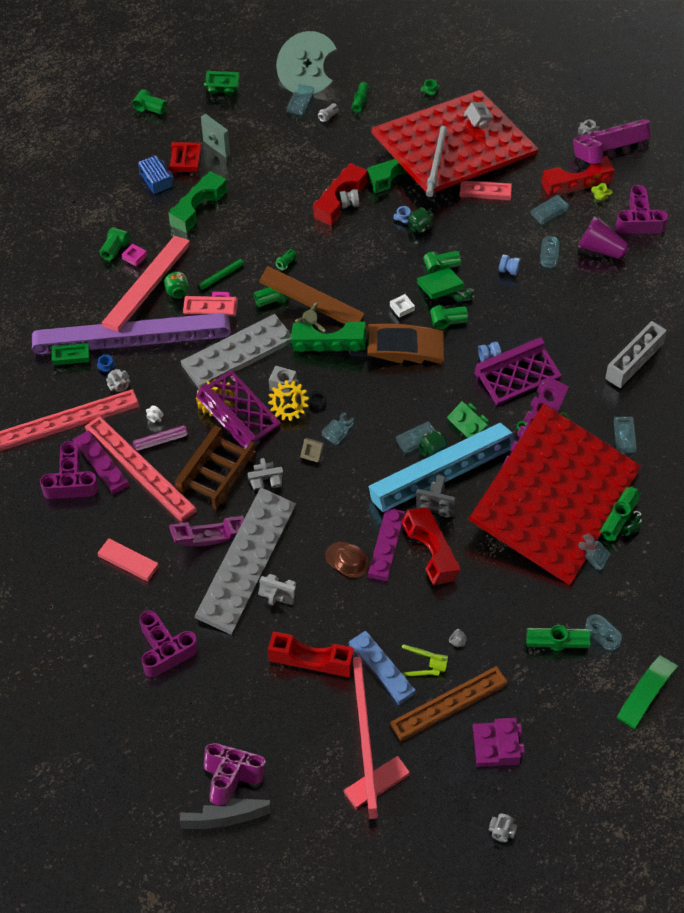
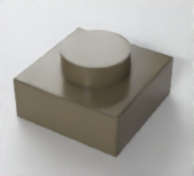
M305 438L300 457L320 462L324 443Z

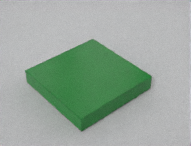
M450 268L417 278L418 285L431 299H436L465 288L464 282Z

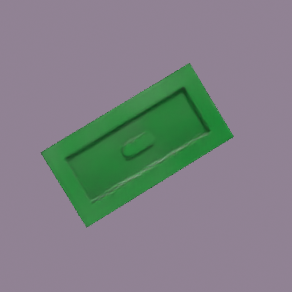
M89 343L52 346L53 365L90 362Z

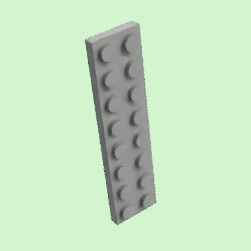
M260 488L195 614L196 619L232 635L296 503Z

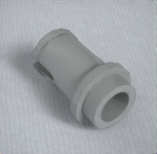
M333 103L326 109H321L318 117L322 122H327L330 117L339 112V108L337 107L333 110L337 106Z

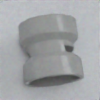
M357 189L350 192H339L342 209L348 206H359Z

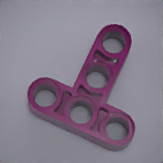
M634 185L631 188L629 199L630 210H623L618 213L616 231L622 234L664 232L668 214L663 210H650L647 189L643 185Z
M73 441L64 442L60 447L59 473L46 474L40 479L43 495L48 499L94 496L99 489L94 473L89 471L80 472L78 447Z
M145 611L141 614L140 625L142 632L153 648L142 656L143 670L147 676L156 677L197 653V639L193 632L184 631L172 638L155 612ZM167 653H174L173 655H170V656H167V655H166Z
M216 743L207 745L205 747L203 767L206 771L215 773L211 781L210 801L215 805L227 804L239 780L251 784L262 782L265 759L257 754Z

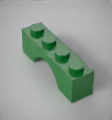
M396 159L367 168L368 183L375 193L391 189V181L396 176L409 174Z
M211 171L206 176H203L200 182L192 187L190 192L185 197H182L175 207L171 208L169 211L170 225L187 233L197 223L195 207L205 201L218 202L228 191L227 179Z
M311 322L293 323L291 343L293 351L299 352L366 350L368 333L365 322H347L342 329L329 334L316 331Z

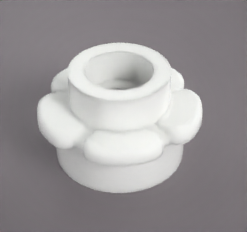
M152 405L150 409H146V417L151 422H161L164 414L159 408Z

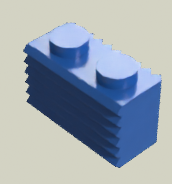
M155 155L138 162L140 175L146 181L153 194L172 187L173 176L170 171L166 170L163 160H159Z

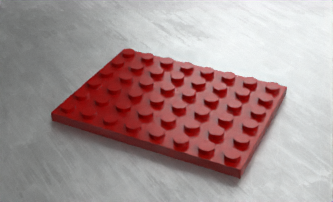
M481 90L375 126L371 132L425 192H427V179L431 174L442 126L447 127V133L437 174V187L434 189V192L538 153V148ZM472 102L485 103L493 116L485 129L474 127L470 119L463 115Z
M543 403L468 520L570 585L601 535L600 530L611 514L614 504L618 502L626 487L629 488L641 465Z

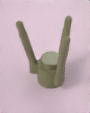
M315 302L310 310L305 311L302 317L295 320L296 323L302 321L304 323L311 322L324 333L326 332V329L316 322L317 314L314 311L318 306V302Z

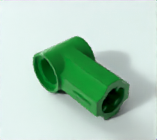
M140 90L132 101V106L140 112L146 109L158 114H164L167 108V101L153 97L147 90Z
M111 227L107 240L99 251L100 255L108 261L114 259L121 247H126L128 244L130 233Z
M433 251L427 253L423 258L429 274L446 268L461 266L459 251L443 254Z
M270 287L254 292V298L258 307L273 302L284 303L289 300L288 296Z
M438 305L430 310L433 326L437 330L445 329L449 324L468 322L467 308L465 306L446 309L444 306Z

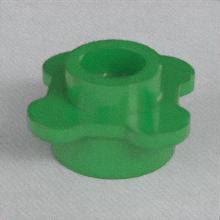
M433 79L426 80L424 86L421 87V91L429 95H435L436 90L440 89V85Z

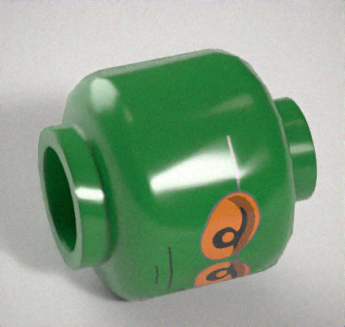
M172 272L165 277L164 284L170 297L179 299L188 293L189 284L187 277L183 273Z

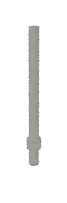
M442 126L440 129L431 174L427 179L426 195L428 197L433 196L434 189L437 187V174L447 133L446 126Z

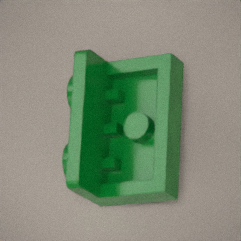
M207 71L206 83H204L205 90L210 94L222 92L232 95L238 93L240 74L239 72Z
M463 401L447 417L468 438L491 427L489 425L491 421L483 414L479 416L476 413L478 409L471 403L467 405Z

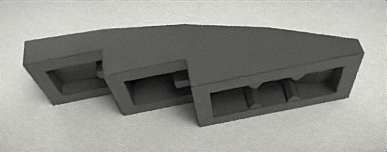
M230 798L226 806L204 805L203 813L181 812V828L209 829L251 821L270 814L271 803L270 800Z

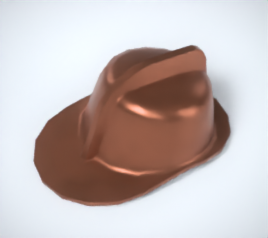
M337 542L329 546L325 552L327 563L347 577H361L369 569L368 557L356 545Z

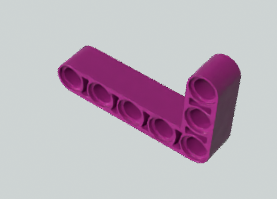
M639 120L573 138L575 156L591 164L604 161L603 151L650 139V121Z

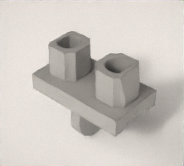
M264 458L260 459L261 464L254 465V472L248 473V483H251L254 491H259L260 488L264 489L263 480L270 479L271 488L281 487L282 467L274 468L273 462L265 463Z
M272 574L260 578L258 595L269 598L270 605H274L276 601L293 605L296 582L291 580L285 583L279 582L277 576Z

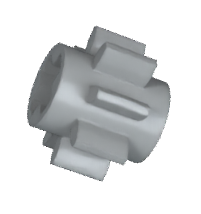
M586 120L584 123H580L578 134L586 135L599 131V126H596V122L593 120Z
M120 369L112 370L106 379L111 391L115 389L117 392H122L128 388V383H130L127 372H121Z
M499 814L498 818L492 817L489 831L493 832L492 837L494 839L507 842L508 838L514 839L517 825L513 824L514 819L511 816Z

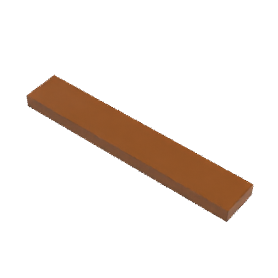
M267 266L260 278V283L309 307L318 302L315 310L344 324L347 322H360L364 316L363 312Z
M495 666L389 722V726L399 742H402L507 686L508 681L499 668Z

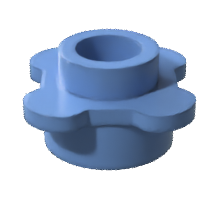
M401 206L397 209V214H394V219L407 223L409 214L413 211L409 207Z

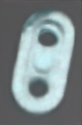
M548 236L542 240L540 262L545 267H553L558 262L559 240Z
M596 614L587 618L585 629H589L590 635L599 644L608 650H615L620 646L622 640L621 633L605 618Z

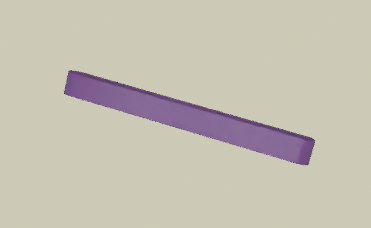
M218 313L126 322L119 332L104 328L102 324L36 330L32 333V351L36 354L52 353V346L89 343V350L224 338L231 333L230 319L227 314Z

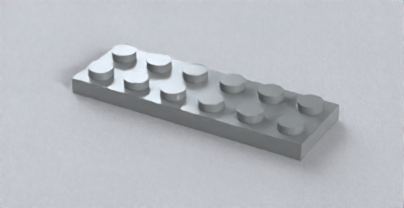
M273 314L182 360L181 365L200 389L201 385H204L207 381L211 383L214 379L219 378L230 370L236 372L291 344V333L278 317Z

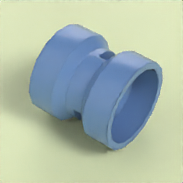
M503 254L499 265V272L504 273L508 271L511 275L516 276L521 259L516 257L510 259L508 255Z
M492 342L488 346H478L481 362L501 354L498 342Z

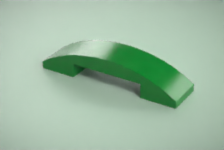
M660 655L638 682L617 718L635 729L678 666Z

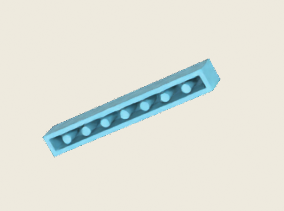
M498 423L368 486L372 502L382 512H385L415 497L417 489L430 490L432 481L436 482L437 475L445 476L446 482L510 451L514 442L513 434L504 425Z

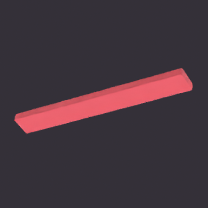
M174 236L102 321V326L119 332L190 246V240Z
M131 389L0 431V451L90 423L99 416L106 418L139 407V402L134 390Z
M101 416L85 426L86 431L89 430L93 437L181 523L197 512L196 507Z
M353 657L369 819H375L378 817L362 660L360 657Z

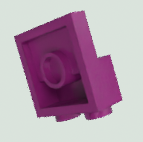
M516 718L495 719L494 723L473 724L477 767L520 764V758L524 756V745L519 743L518 737L522 736L521 724L516 723Z

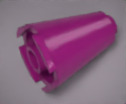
M594 216L578 245L581 249L620 259L621 256L625 257L629 250L627 247L628 243L596 216Z

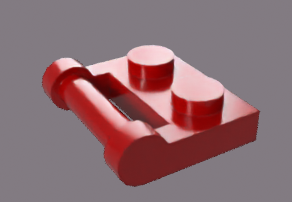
M172 143L171 163L168 165V171L173 174L178 171L198 172L201 143ZM180 151H183L182 161L177 163L178 154Z

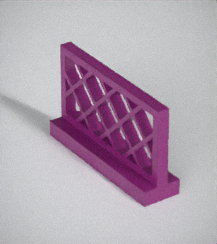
M541 337L478 363L474 372L477 378L482 380L496 405L538 388L541 382L545 383L549 376L543 375L544 368L553 371L554 375L550 377L555 380L560 379L562 376L544 348V341ZM542 353L545 358L544 363L533 360L534 356ZM521 361L530 363L528 370L518 367V363ZM534 364L542 367L541 373L531 371V365ZM502 369H513V375L503 374ZM515 372L525 373V380L515 378ZM490 374L497 376L496 383L488 381L486 376ZM528 375L538 377V382H528ZM499 379L510 380L509 387L498 384ZM512 381L522 384V389L515 390L510 388ZM496 388L507 391L506 396L498 398L495 393Z
M232 370L213 382L202 385L196 396L245 449L251 441L256 442L281 424ZM230 377L235 382V386L225 384V380ZM212 388H222V393L216 394ZM225 389L235 391L234 397L225 395ZM238 392H244L247 395V399L238 398ZM224 400L233 401L234 408L228 407ZM237 402L247 404V410L238 409ZM250 405L257 406L260 412L250 411ZM237 413L247 415L246 421L240 420L237 417ZM250 416L259 417V423L250 422ZM263 418L269 419L273 424H263ZM249 428H259V433L254 435Z

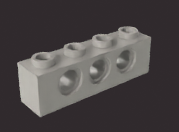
M651 321L608 364L605 379L621 388L664 344L667 330Z

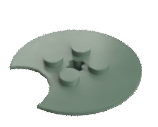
M314 31L298 33L286 41L278 54L276 65L278 77L285 88L292 93L303 96L314 95L326 89L333 80L326 76L323 64L329 53L337 50L334 43L324 34Z

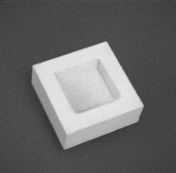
M406 294L390 301V307L399 318L415 311V305Z

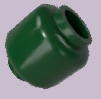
M421 207L409 214L407 223L413 232L423 233L433 226L432 219H434V215L430 210Z
M434 430L420 438L419 449L424 456L430 457L446 449L448 439L445 434Z

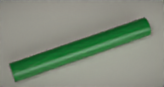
M239 259L197 285L198 289L202 291L244 265L243 261Z

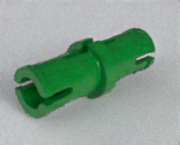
M366 82L360 83L358 91L354 95V102L351 106L354 112H361L363 103L367 100V92L370 86Z

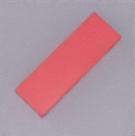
M464 181L460 184L459 197L511 200L512 184Z
M185 296L183 314L197 316L224 313L228 316H236L238 299L237 297Z
M108 539L98 552V557L147 582L159 567L157 562L111 539Z
M398 756L374 770L376 797L410 775L409 770ZM365 777L344 789L345 795L356 810L367 803Z

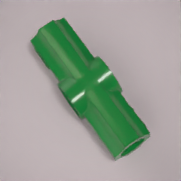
M626 487L618 502L614 504L611 514L600 530L604 539L615 541L624 525L628 523L632 511L641 498L638 489Z
M555 625L551 629L527 628V647H550L554 651H561L564 648H589L590 631L589 629H566L562 625Z

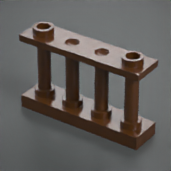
M215 425L176 478V489L181 494H184L187 489L192 488L211 497L213 509L216 510L220 504L225 502L228 492L249 462L255 459L254 442L251 441L246 449L225 440L222 436V428ZM222 446L241 456L235 463L215 454L214 451L217 447ZM207 460H212L230 468L231 471L225 477L204 467ZM197 474H202L220 482L221 485L215 491L195 482L194 479Z

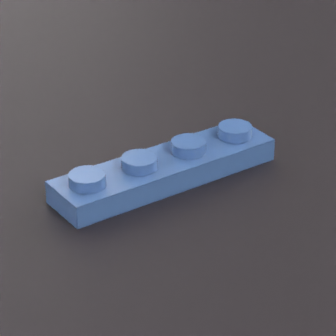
M366 631L349 641V646L354 648V652L361 658L363 663L398 705L415 694L416 690Z

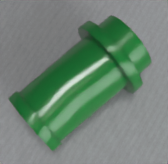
M289 249L282 257L276 259V266L280 270L287 269L288 265L297 258L296 252Z

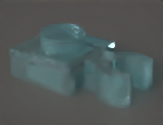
M342 413L338 422L333 419L322 430V436L337 445L348 434V428L353 426L354 418L345 421L346 413Z
M583 535L586 542L578 544L580 549L587 551L585 557L596 570L602 569L610 553L599 541H594L592 535Z

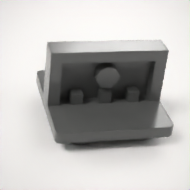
M437 475L436 482L432 481L430 491L417 489V509L428 507L430 512L437 513L442 517H455L456 498L445 495V476Z

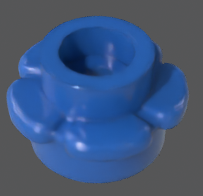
M102 355L98 359V369L103 372L110 371L115 367L114 359L110 355Z

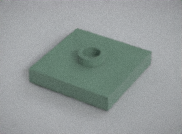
M207 114L201 116L203 141L224 157H228L230 155L228 130Z

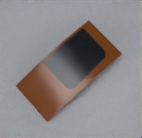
M369 324L368 355L401 364L404 360L420 364L424 360L441 364L444 361L443 331L404 324Z

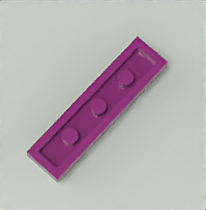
M89 430L72 439L77 444L78 451L112 495L129 486L128 480Z
M395 509L385 511L368 572L369 578L388 581L405 511Z

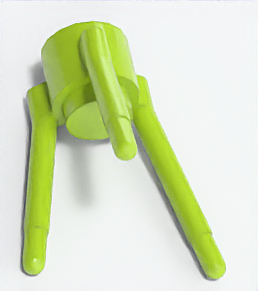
M402 645L403 649L430 657L429 667L433 668V670L403 672V676H439L440 671L445 672L448 656Z

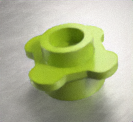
M600 183V185L591 189L598 200H605L608 195L612 194V190L608 189L605 183Z

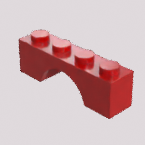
M604 156V161L595 164L590 163V167L581 173H568L560 167L543 171L542 184L548 196L552 197L598 186L600 183L613 182L615 170L608 157Z
M352 163L344 168L339 177L334 179L331 186L323 192L321 198L315 201L313 205L314 218L332 225L341 215L340 202L337 200L340 197L339 192H350L357 189L359 193L368 183V171Z
M429 508L408 510L402 520V524L409 538L423 542L430 549L432 558L425 570L433 585L454 582L461 570L459 563L454 558L451 548L443 537V533L439 529Z
M273 631L268 647V656L271 662L350 678L354 648L333 644L328 648H314L299 642L293 635Z

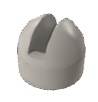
M457 629L449 639V642L456 647L464 646L467 641L465 633L460 629Z

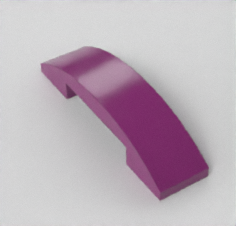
M244 517L225 518L223 523L190 527L189 522L170 524L169 528L174 542L186 546L214 545L234 540L244 521Z

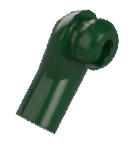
M466 288L463 293L456 291L447 294V296L457 302L470 301L474 297V290Z
M633 511L631 513L628 525L622 528V533L625 536L636 533L641 529L642 515L640 512Z

